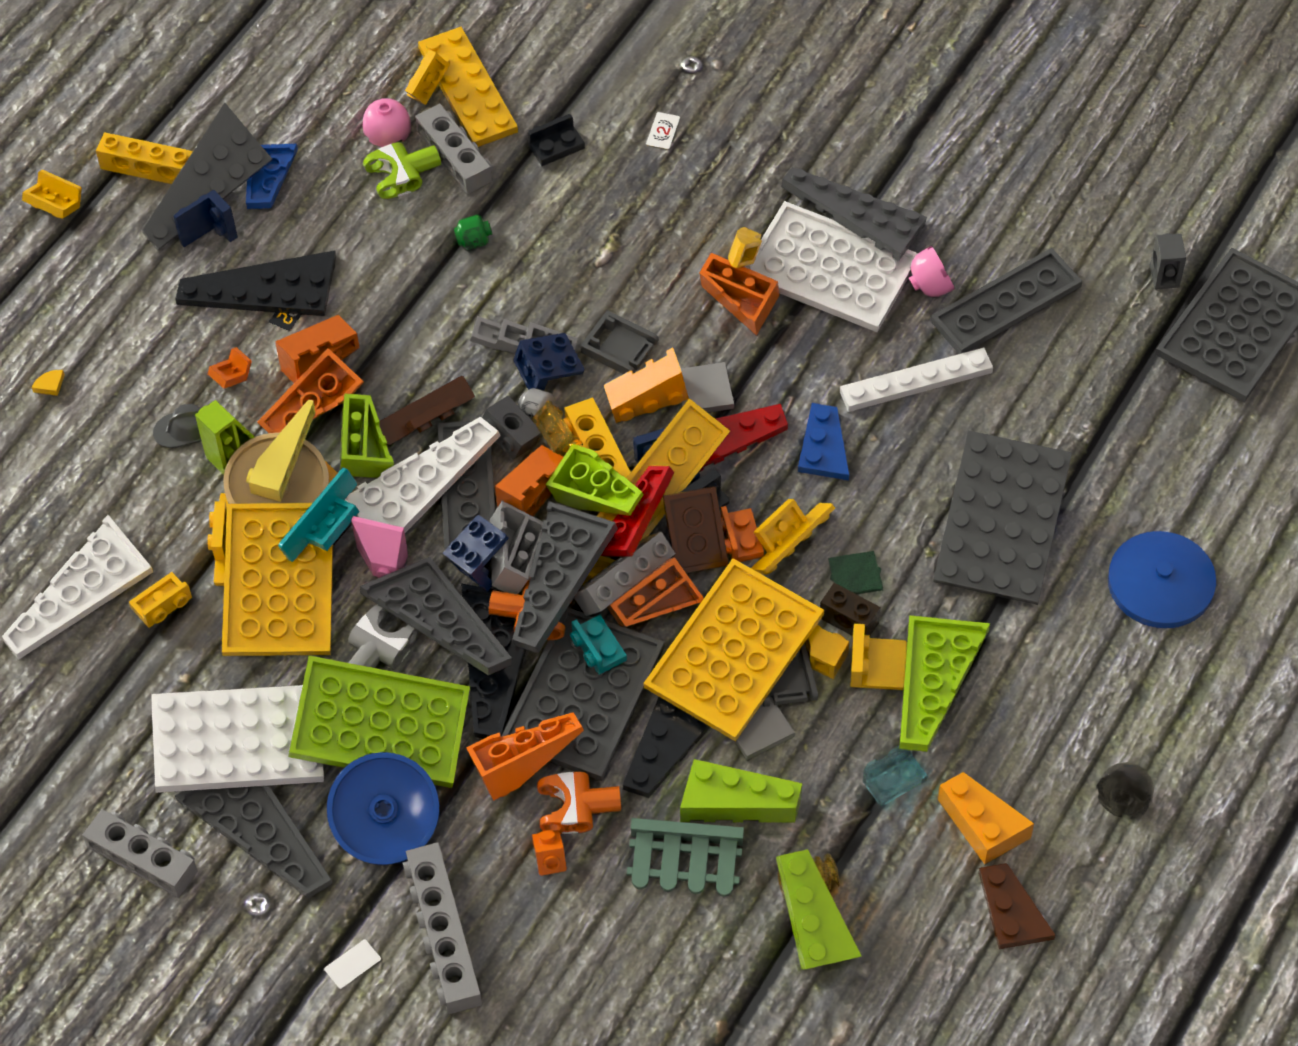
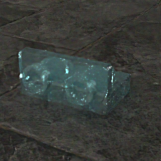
M898 746L892 749L888 756L881 760H872L865 766L862 782L881 807L927 781V774L912 755L913 750L899 749Z

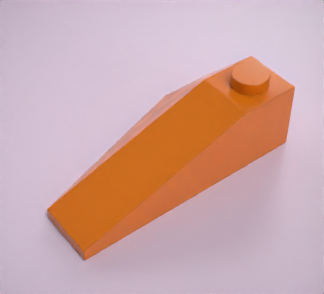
M327 348L257 423L268 433H280L308 399L314 401L315 415L313 419L342 404L344 402V394H354L364 381Z
M574 712L544 720L538 727L528 730L522 726L515 728L516 733L503 737L500 733L490 735L466 748L494 801L521 787L581 734L584 729Z

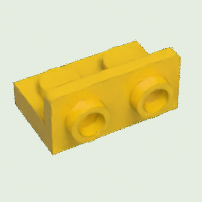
M429 49L413 78L409 81L405 90L407 95L426 105L450 64L436 52Z

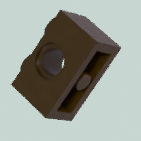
M833 583L820 602V608L824 609V615L821 619L853 636L854 624H865L864 635L870 636L879 624L881 607L836 583Z

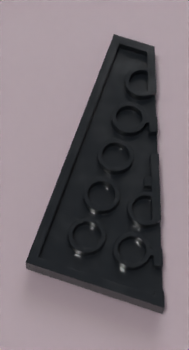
M461 583L462 597L512 657L511 666L490 675L485 674L468 663L474 736L481 739L500 733L502 736L526 649L515 646L513 642V629L516 618L489 614L491 593L493 591H504L490 589L487 592L479 586Z
M658 697L623 782V790L649 798L669 776V772L673 767L684 759L687 751L694 743L697 744L711 727Z

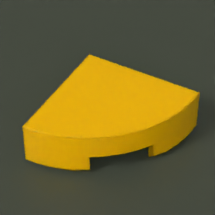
M53 370L38 377L32 385L33 393L58 396L65 376L64 371Z

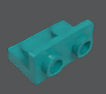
M601 615L582 624H579L577 619L571 622L572 632L570 637L576 647L580 646L582 648L585 662L590 668L594 667L598 675L627 661L626 653Z

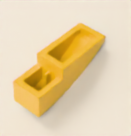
M746 227L740 228L737 231L728 254V260L733 267L739 268L754 264L762 240H760L762 234Z

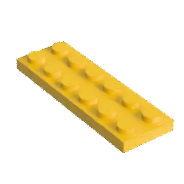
M462 27L418 42V48L423 57L426 56L430 49L450 64L440 80L439 86L471 142H475L480 147L518 133L516 122Z
M689 398L627 476V479L635 485L649 466H670L674 471V475L664 495L679 493L688 486L730 430ZM663 497L641 540L649 536L665 515ZM605 512L597 514V517L613 521L617 514Z

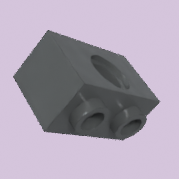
M1166 233L1156 235L1150 262L1154 289L1180 287L1186 262L1182 234Z
M509 396L504 397L486 409L482 417L499 431L501 436L496 442L513 460L534 447L542 434L540 428Z

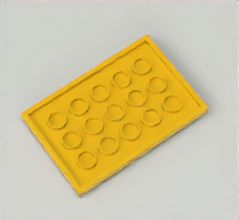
M312 503L227 504L222 628L223 656L331 655L333 545L328 551H325L308 543L293 562L289 561L278 547L281 540Z
M732 558L643 683L644 688L736 742L823 617L824 609Z

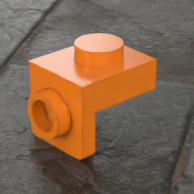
M235 347L231 349L228 360L209 367L208 375L225 389L247 380L252 361Z
M545 830L532 834L539 875L566 871L565 853L560 830Z

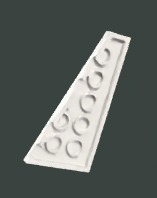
M479 417L454 431L453 435L440 443L437 441L429 445L430 449L419 455L415 453L381 473L380 477L370 483L364 482L357 486L358 489L350 493L345 501L356 505L360 511L356 517L403 527L406 533L501 435L497 429Z

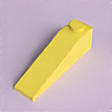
M308 399L258 458L255 467L250 468L246 481L249 483L251 494L281 502L315 415L313 400Z

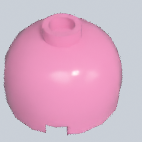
M382 98L374 101L368 106L363 115L364 134L372 144L380 147L398 142L401 139L402 142L405 141L411 132V120L407 109L401 103L391 98Z
M932 246L915 256L910 267L913 276L909 277L915 291L920 289L927 296L940 297L955 290L949 275H947L941 260Z

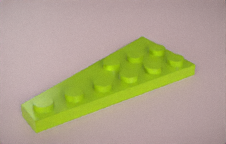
M909 615L899 749L928 751L989 631L990 623Z

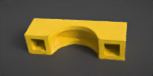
M817 624L805 641L811 668L834 679L848 655L849 641L838 633H831L822 629Z

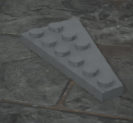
M792 167L782 180V188L803 201H812L816 204L817 210L822 213L827 211L834 215V221L859 237L870 238L875 241V247L884 250L886 248L893 253L892 257L897 261H900L926 223L927 217L916 211L896 206L892 202L877 199L870 194L858 192L848 186L831 182L824 177L807 173L802 169Z
M548 501V514L542 524L541 529L543 533L541 541L537 543L529 574V587L525 589L523 610L519 612L513 635L515 646L539 653L618 528L615 522Z
M431 557L360 586V594L485 674L490 675L512 665V657Z
M269 786L182 791L175 795L179 803L308 899L332 885L331 878Z

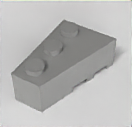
M501 501L490 518V523L504 532L509 539L491 558L492 586L506 593L519 594L529 579L537 543L541 541L543 533L541 529L543 521Z

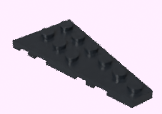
M336 251L182 278L177 289L176 304L325 316L336 261Z

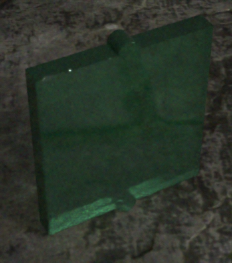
M874 551L828 558L831 570L830 580L855 594L883 590L880 577L881 568L877 565Z

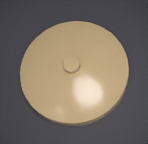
M268 433L257 436L240 446L227 463L223 480L228 504L313 503L329 484L326 462L319 450L305 440L281 502L251 494L249 483L246 481L250 468L255 467L258 458L280 433Z

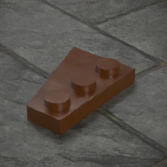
M1007 863L979 868V876L999 949L1055 939V933Z

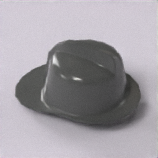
M183 404L176 408L173 413L162 417L153 429L155 441L167 448L200 442L201 437L195 414L201 408L194 404Z

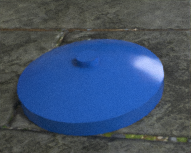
M1152 531L1128 539L1117 549L1112 557L1108 571V587L1117 606L1133 620L1155 628H1176L1195 621L1208 609L1215 593L1216 573L1205 551L1190 539L1171 532Z
M372 753L354 760L336 777L327 800L328 823L339 845L351 856L369 864L392 865L407 860V850L426 846L430 841L438 823L439 798L430 776L416 762L395 753Z

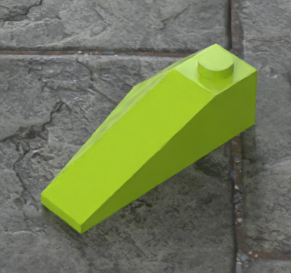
M576 444L571 445L546 483L547 488L558 503L580 510L631 515L644 495L627 478L615 471L608 462L606 463L595 451Z

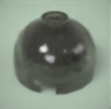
M1120 762L1109 767L1096 786V790L1098 789L1099 792L1098 800L1108 812L1118 817H1122V813L1132 815L1130 819L1144 815L1154 796V785L1151 776L1145 769L1130 762Z

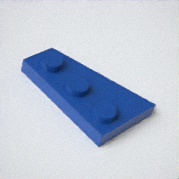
M297 143L261 145L270 155L272 161L247 180V209L272 208L298 151Z
M816 403L811 404L798 472L849 481V470L837 407Z

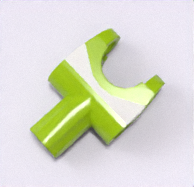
M400 142L381 147L368 154L363 160V166L367 172H385L390 174L376 187L379 197L383 199L403 196L418 190L423 183L419 173L441 165V159L435 145L408 154L404 144Z

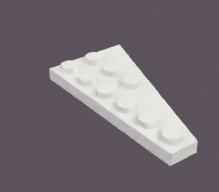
M109 515L103 519L102 526L96 532L90 534L87 538L88 542L82 549L75 552L51 579L49 587L43 594L40 592L34 599L35 603L26 613H22L2 636L5 644L18 660L153 573L149 563Z

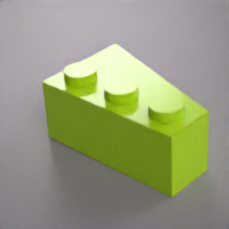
M344 394L340 470L346 468L355 477L378 478L382 472L394 465V461L389 454L386 445L387 441L385 435L383 436L379 425L380 421L370 395Z
M214 400L209 405L203 406L195 414L205 456L224 475L227 463L234 452L244 443L255 438V436L220 403Z

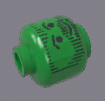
M480 215L460 219L457 227L454 228L458 245L463 246L466 250L486 246L489 242L488 236L492 235L489 221H484Z

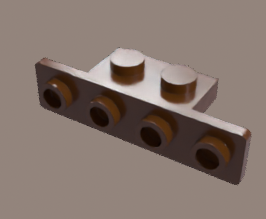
M464 376L452 380L380 420L379 425L383 436L385 435L387 445L393 444L416 430L419 433L424 432L433 426L432 421L438 418L441 421L455 414L453 411L455 408L472 400L475 395Z

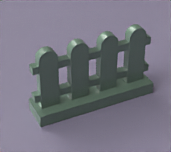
M639 818L631 819V836L636 837V840L630 839L629 846L630 848H635L633 867H627V876H632V884L635 888L644 889L649 883V878H660L661 888L666 892H671L676 888L677 880L688 881V889L691 893L700 894L704 891L706 882L716 883L717 893L720 896L726 897L732 893L733 885H739L740 877L734 876L736 857H742V849L737 848V845L743 846V827ZM653 838L664 839V842L653 841ZM681 841H691L692 844H682ZM709 843L720 844V847L709 846ZM652 850L663 851L661 870L650 869ZM680 852L691 853L689 872L678 871ZM708 855H719L717 875L706 874Z

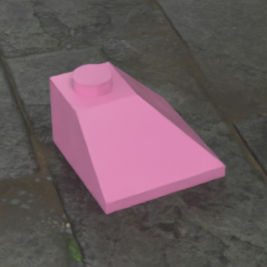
M353 516L351 521L356 547L373 576L380 578L404 568L408 557L404 528Z

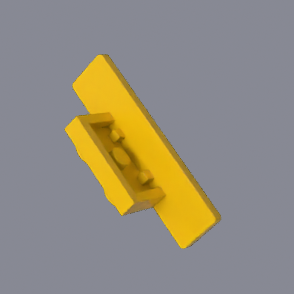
M225 493L220 494L219 501H216L214 504V512L209 514V524L213 531L212 534H208V550L213 551L215 558V586H224L228 504Z
M794 499L786 500L753 532L767 553L751 569L764 575L775 571L777 564L783 558L790 556L801 541L808 539L812 535L814 528L829 519V514L835 509L832 503H819L805 516Z

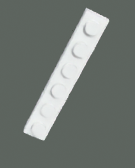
M980 348L840 386V394L848 412L991 374L993 366L985 348Z

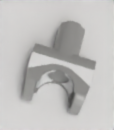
M377 604L359 620L349 635V644L358 648V651L348 663L375 668L379 662H382L395 669L410 652L419 631L409 624L396 632L382 630L381 623L386 616L387 610Z

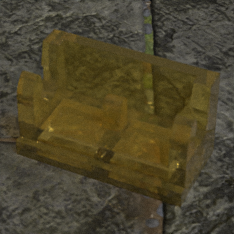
M548 400L532 420L552 451L565 456L572 444L583 446V443L579 437L572 434L562 419L563 412L561 409L554 406Z

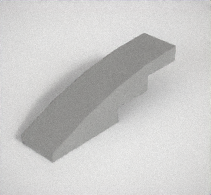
M477 316L470 342L515 354L520 340L560 334L561 332L532 322L526 327L506 319L500 324ZM567 335L575 350L578 338Z

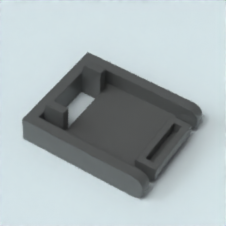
M607 310L580 345L582 354L622 374L631 370L635 373V370L639 368L654 345L659 341V337L655 333ZM605 328L612 331L600 347V340L597 338Z
M805 643L764 700V707L770 706V697L773 698L774 705L806 702L807 694H810L811 701L818 700V691Z

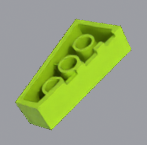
M694 759L680 806V822H690V820H704V822L733 820V823H743V820H758L759 823H795L802 796V783Z
M809 850L777 856L776 860L801 969H809L862 957Z

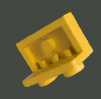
M41 170L38 172L37 184L23 192L22 201L31 204L34 208L42 209L54 217L63 219L80 208L82 188L52 173Z
M171 572L130 600L129 605L147 627L150 628L154 624L162 622L175 609L185 606L192 598L189 585L186 582L182 583Z

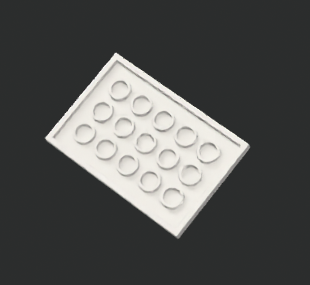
M784 201L761 239L762 243L754 264L745 267L778 281L779 293L878 332L912 273L911 263L919 253L908 249L900 261H897L892 257V252L886 248L884 250L875 247V241L870 238H861L832 219Z
M303 685L151 694L155 792L324 782L322 763L288 757Z

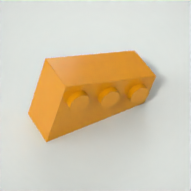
M673 348L667 350V356L656 362L653 359L645 362L646 367L638 372L633 373L631 370L604 385L616 423L629 421L645 413L656 412L663 407L678 405L682 401L689 399L682 371Z
M962 772L940 785L938 801L984 865L1031 839L1034 823L966 773Z

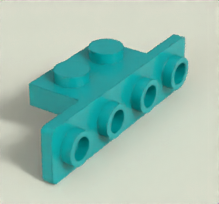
M342 468L278 544V547L289 561L293 562L308 543L328 551L352 522V517L357 516L360 512L356 505L345 501L357 486V482L348 469Z

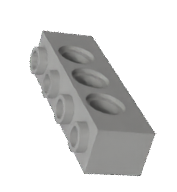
M439 103L415 116L417 132L428 146L435 145L442 164L467 195L492 182L491 171H493L491 162L488 158H483L477 144L468 139L466 131L462 126H458L455 123L454 117L449 110L446 111Z
M662 532L647 536L639 542L632 557L620 556L582 585L574 598L586 616L601 612L676 553Z
M101 809L82 834L87 848L177 898L180 897L198 872L194 857L189 852L183 849L178 851L172 848L171 844L162 837L154 838L150 836L142 826L138 824L130 825L116 812H111L110 814ZM117 836H124L120 841H113ZM142 848H146V849H147V850H146L144 853H142V854H136V852H137L139 849H142ZM164 861H170L167 866H159Z

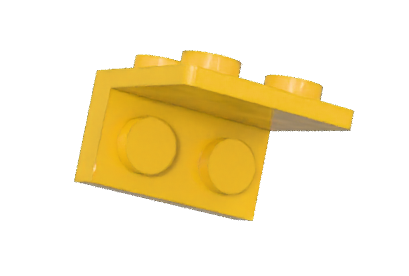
M854 624L850 687L904 690L907 642L905 640L870 638V635H864L865 624Z

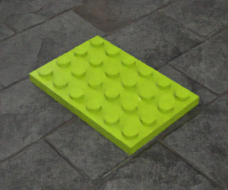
M309 656L288 757L345 768L354 760L368 754L379 752L395 753L405 756L420 765L430 776L434 785L452 788L470 686Z

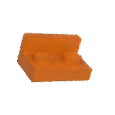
M726 506L721 507V522L726 537L724 540L727 554H730L731 558L739 562L762 558L764 556L763 547L753 533L757 526L752 509L728 513Z

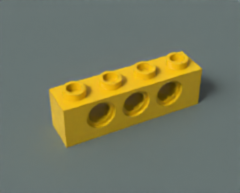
M104 132L96 149L100 169L168 184L174 182L193 152Z
M592 397L564 407L565 418L562 419V423L566 433L571 432L573 436L572 444L593 451L594 449H600L595 451L599 457L606 463L608 462L621 476L627 478L631 472L594 398Z

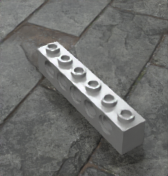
M439 842L407 850V861L403 862L406 879L412 878L414 886L409 887L413 904L419 903L421 911L416 912L420 929L426 928L427 937H423L426 953L433 954L434 962L429 963L434 980L439 979L441 988L436 989L440 1006L446 1005L448 1014L482 1006L479 987ZM423 876H433V878L429 881L421 880ZM432 900L440 901L436 906L428 905ZM439 925L447 926L444 931L434 930ZM446 950H451L454 952V954L449 957H444L441 955ZM452 976L461 977V980L456 983L448 981Z

